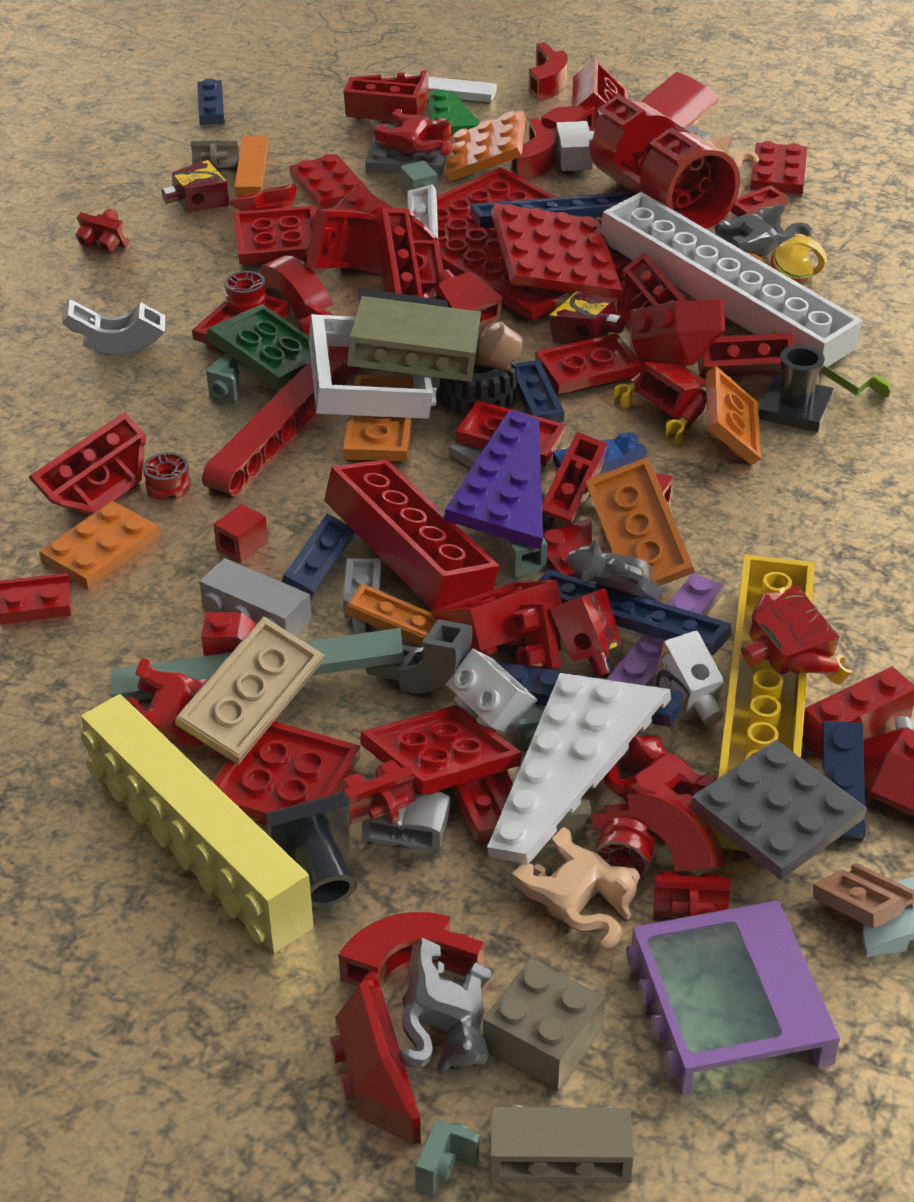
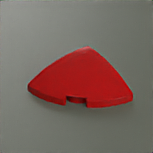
M296 184L269 188L253 193V197L252 193L230 200V205L241 211L288 208L293 204L297 187Z

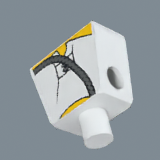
M696 630L664 641L654 685L665 689L682 691L683 705L678 713V717L681 720L689 721L700 717L706 726L718 723L724 717V712L718 704L724 683L723 677L700 634Z

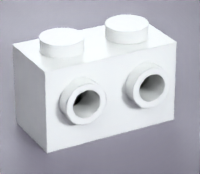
M587 121L556 122V150L561 171L583 172L584 170H592L593 161L589 151V140L593 138L594 132L589 131Z
M473 648L446 683L457 694L454 700L461 707L469 712L474 710L479 715L476 719L479 724L485 725L493 732L499 730L510 736L516 730V721L525 718L537 702V699L493 658Z

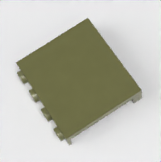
M361 296L350 335L347 366L472 382L481 312Z

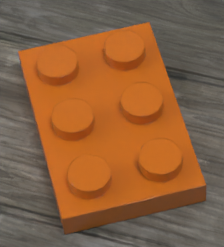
M715 365L706 372L708 431L716 440H722L728 445L736 457L743 458L752 466L761 459L758 402Z
M111 501L40 550V559L42 563L60 573H69L70 579L89 589L161 537L160 526Z

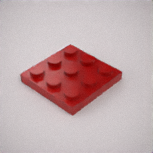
M314 205L233 212L239 263L256 265L261 262H271L282 256H292L297 259L307 260L305 258V250L311 241L312 230L310 223L312 216L316 213Z
M458 705L361 731L360 745L382 763L393 760L400 768L410 765L415 772L414 789L422 795L435 794L441 789L458 784H468L474 779L491 774H501L504 770L521 766V751L485 725L479 724L473 716Z
M274 721L239 765L228 759L213 783L249 818L267 823L266 813L339 794L342 789L343 778L350 776L361 757L360 745Z

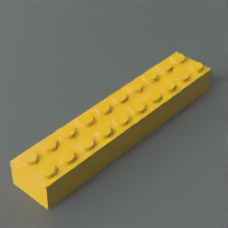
M744 554L718 778L775 740H778L801 758L807 673H794L791 671L779 674L767 660L751 667L744 660L741 648L752 642L749 636L752 624L751 615L762 594L779 592L782 587L788 590L797 584L812 602L815 562ZM712 825V829L717 835L722 848L744 851Z

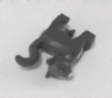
M777 205L773 208L762 207L756 214L742 215L730 221L721 220L715 225V235L744 252L757 256L767 255L780 243L794 237L795 234H803L809 237L812 235L813 230L809 224L798 222L789 225L784 232L780 227L781 215L785 210L784 205Z
M593 540L591 545L581 546L579 549L568 553L566 563L576 576L582 578V583L592 581L599 585L660 602L663 587L651 580L653 567L647 561L630 556L604 553L601 551L597 540Z
M421 938L411 950L408 966L410 981L408 990L402 998L404 1007L402 1015L403 1031L414 1044L416 1050L401 1049L399 1051V1059L408 1067H424L430 1062L433 1047L430 1036L420 1024L424 1023L448 1033V1038L437 1066L438 1074H444L451 1065L461 1068H467L473 1064L483 1065L489 1057V1051L485 1039L479 1031L484 1014L481 988L490 979L491 970L474 963L464 980L455 978L450 981L440 977L444 972V963L440 961L432 963V959H437L441 955L440 946Z

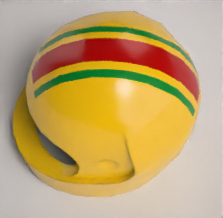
M801 235L794 236L780 243L772 252L770 267L803 285L812 278V275L818 274L823 270L827 257L822 246L813 239ZM809 252L815 253L818 258V265L812 266L808 258Z

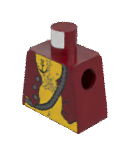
M209 160L174 171L171 175L173 186L162 188L161 190L165 204L178 201L187 212L230 205L227 181Z
M577 290L549 315L552 341L559 343H575L606 336L610 332L620 334L625 327V318L616 315L615 303L612 299Z

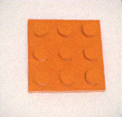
M523 111L507 112L501 118L493 121L485 120L478 124L477 127L468 130L461 129L452 135L450 143L452 148L448 155L445 172L449 182L521 157L526 122Z

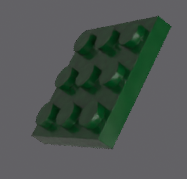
M263 304L209 327L205 337L215 344L219 350L226 352L239 361L242 366L249 368L262 377L266 383L275 387L291 380L311 361L309 336Z

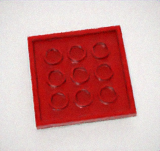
M494 203L491 215L511 284L572 293L581 290L603 297L619 299L623 289L605 237L601 234V225L598 219L590 216L580 217L564 212L554 213L542 211L538 208L528 209L516 207L512 204L502 205Z

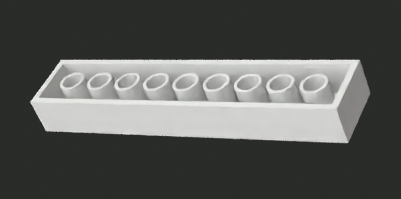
M643 192L603 211L601 234L604 235L608 246L632 261L646 252L676 288L681 289L696 300H724L725 317L753 334H772V330L778 334L793 333L794 345H807L821 351L825 357L823 365L826 367L856 349L862 319Z

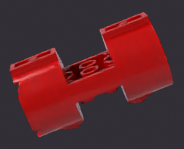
M618 94L597 109L600 116L595 122L597 126L593 138L589 140V151L593 163L601 172L635 194L643 192L705 229L713 227L727 216L733 208L740 190L739 169L735 161L728 154L686 130L644 102L632 101Z

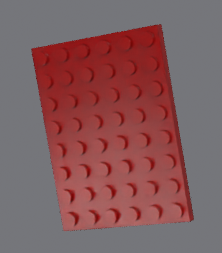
M499 167L437 196L438 240L443 268L450 270L455 276L466 272H474L503 297L502 304L533 321L558 308L574 293L511 284L505 262L499 261L501 247L495 226L493 228L479 227L469 214L470 204L556 198V196ZM608 246L617 275L619 276L622 274V270L633 261Z

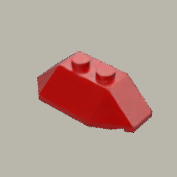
M382 208L380 215L379 255L385 292L433 298L436 295L438 285L436 278L439 273L444 271L438 238L421 221L415 218V214L410 209Z
M646 252L622 270L621 278L623 281L621 286L623 291L618 299L617 311L625 318L629 326L631 310L672 301L686 300Z
M724 300L672 301L631 310L629 318L631 351L642 363V367L644 362L679 364L682 366L694 365L710 348L715 338H719L725 332Z
M124 412L31 474L29 479L50 503L91 516L111 501L115 502L140 484L142 481L144 446L147 435Z
M905 727L864 739V784L866 793L871 798L914 816V731Z
M377 971L368 972L335 1017L337 1035L329 1037L334 1063L343 1062L345 1073L339 1074L343 1097L345 1101L353 1099L358 1118L412 1145L421 1143L420 1114L405 1065L399 1059L400 1048Z

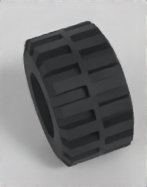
M514 360L511 363L510 371L485 368L474 364L472 382L440 378V398L443 400V404L446 407H451L453 412H460L467 416L477 400L504 408L510 407L516 398L517 362Z

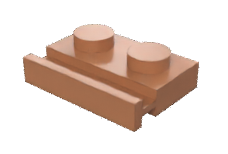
M857 863L851 865V871L849 872L842 869L813 884L814 899L873 929L903 914L904 907L914 908V890Z

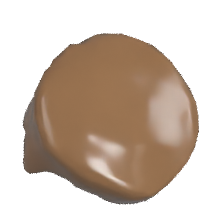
M502 322L488 324L477 341L474 364L485 368L510 371L511 363L517 360L522 352V336Z

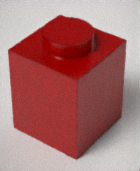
M240 504L213 524L216 550L240 563L268 543L266 516L243 504Z

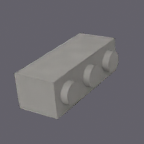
M224 558L199 581L202 607L210 612H242L256 623L264 616L294 636H297L312 621L310 594Z

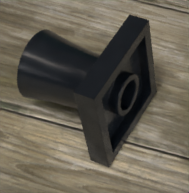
M789 346L781 352L782 375H774L759 407V419L819 432L834 394V388L817 384L825 357L821 351L811 346Z
M345 792L266 813L267 835L309 874L312 908H322L337 904L354 893L358 882L340 851L349 847L350 803Z

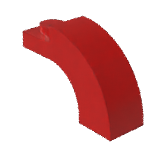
M546 42L536 43V67L529 69V92L538 102L550 99L565 89L567 85L568 57L564 50L555 52Z
M539 117L529 118L528 143L523 144L522 156L511 160L513 174L524 180H530L545 174L553 167L556 161V129L544 127Z
M282 256L261 266L260 274L265 279V288H275L280 291L290 303L296 318L304 316V303H312L322 310L333 305L320 279L301 260L292 256Z
M651 793L627 794L628 803L604 805L605 813L591 815L593 831L602 830L603 825L607 821L615 818H629L647 826V829L658 834L669 847L673 857L675 872L726 866L721 844L712 827L700 814L678 799Z
M431 912L395 914L371 923L357 932L345 944L338 954L340 981L358 987L368 972L377 971L381 988H383L390 977L408 968L412 947L421 938L440 946L441 955L437 959H432V963L440 961L444 963V970L465 977L474 963L484 967V942L468 934L452 932L451 916Z

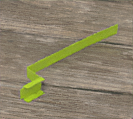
M825 365L822 366L820 373L856 396L869 387L883 397L889 398L891 391L889 386L892 383L877 374L860 387H857Z

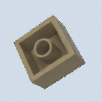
M530 958L483 1018V1037L489 1054L559 1091L603 1029L605 997Z

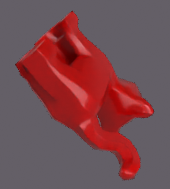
M396 109L392 113V117L396 119L395 128L388 129L386 125L380 124L374 130L375 140L380 141L381 146L405 155L441 150L440 155L447 156L452 148L448 141L451 137V123L443 118L430 121L420 115L402 114L401 109Z
M141 658L135 671L136 675L140 677L137 688L143 693L153 695L154 697L150 707L140 706L139 701L131 697L128 698V702L171 743H175L181 748L195 749L204 745V742L193 735H188L175 722L179 713L210 678L195 680L180 672L154 670L150 660ZM215 750L217 758L221 759L224 757V755Z
M637 734L628 743V755L621 760V764L631 769L640 770V772L628 780L619 779V768L615 764L604 776L605 785L613 793L622 797L626 803H628L627 794L651 793L670 796L686 803L690 807L692 796L717 780V777L710 773L702 776L695 773L683 758L666 751L660 736H638Z

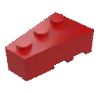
M422 70L420 75L405 76L404 72L397 73V77L382 79L381 74L349 77L343 91L346 117L360 120L372 119L381 122H396V119L392 117V113L396 109H401L402 114L421 116L429 98L428 70Z

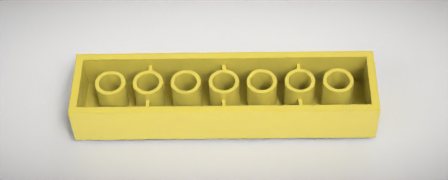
M121 694L80 715L84 731L81 733V740L88 751L89 759L86 760V765L91 775L96 780L102 779L107 784L113 798L118 802L123 801L129 807L134 819L139 824L145 823L151 829L158 844L162 847L168 846L174 852L179 865L184 870L190 869L197 876L202 888L208 894L214 893L221 900L225 911L231 918L235 919L238 917L245 924L250 937L257 944L263 943L275 954L314 928L309 874Z

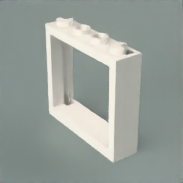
M311 314L309 349L316 414L429 419L431 406H436L435 396L437 389L432 387L434 377L412 374L414 389L332 385L327 346L349 347L355 317Z

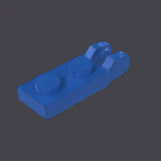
M621 433L614 440H601L607 443L604 464L600 472L617 469L646 457L647 450L643 445L638 444L639 438L635 433ZM569 447L553 451V461L558 469Z

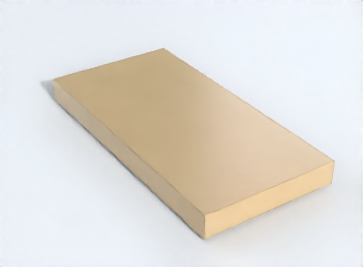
M263 616L179 713L175 724L239 765L321 665L325 655Z

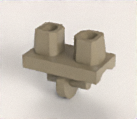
M238 140L191 141L192 165L209 160L215 168L238 167Z

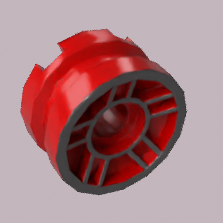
M239 271L225 279L226 304L231 310L245 312L261 304H266L265 279L261 274L253 271Z
M164 452L151 456L145 461L143 465L144 477L146 479L145 486L147 493L150 492L152 498L168 501L169 496L175 495V498L178 499L190 490L189 465L183 455Z
M615 818L603 825L595 853L610 866L635 868L640 878L648 873L656 839L654 834L649 835L646 832L647 826L639 821L629 818Z

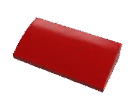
M675 72L640 102L646 103L684 128L685 126H691L718 103L719 97L696 79Z

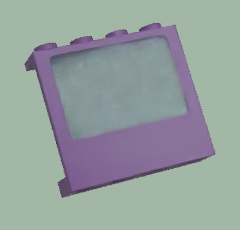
M779 900L633 927L632 945L626 947L627 961L631 971L638 972L641 1001L644 1006L650 1005L653 1013L651 1025L654 1037L657 1042L663 1041L666 1049L664 1060L667 1073L671 1079H677L682 1095L691 1093L694 1072L809 1049L817 1067L835 1064L840 1036Z

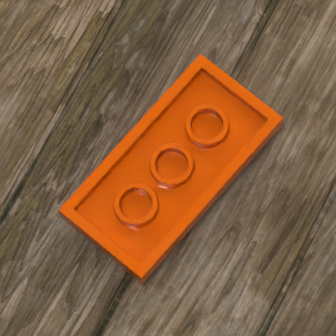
M356 375L354 386L414 389L413 377ZM349 415L343 446L344 459L358 461L387 459L389 462L407 461L413 418Z
M649 457L585 481L613 554L647 561L653 567L651 580L660 586L695 573Z

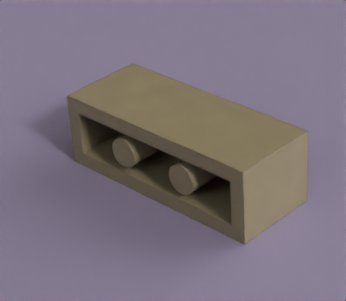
M518 1104L491 1107V1182L631 1183L633 1143L630 1108H616L611 1105H601L596 1108H572L566 1105L524 1107Z

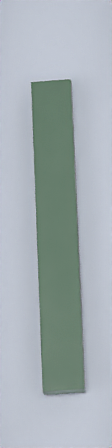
M400 628L305 641V643L325 655L323 662L312 675L404 662ZM232 652L153 663L151 666L152 669L158 671L180 672L195 680L208 679ZM138 666L112 669L111 698L121 694L128 701L129 697L144 700L151 699L154 696L145 694L137 688L140 677L136 675L135 671Z

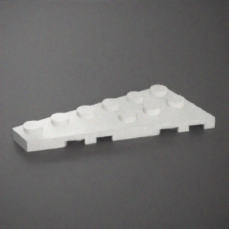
M560 673L487 846L489 857L528 865L557 832L556 826L568 812L573 813L578 808L584 793L590 787L595 788L629 749L628 743L639 730L644 731L651 724V716L659 707L664 708L670 702V689Z

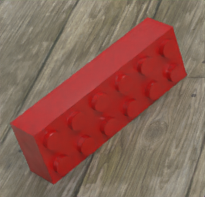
M387 459L331 467L324 502L432 610L494 588L500 565L455 523L445 521L444 513Z

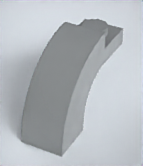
M69 299L63 309L62 324L75 333L83 334L82 346L97 352L120 354L141 350L159 339L165 332V315L139 302L131 312L125 315L108 317L100 315Z

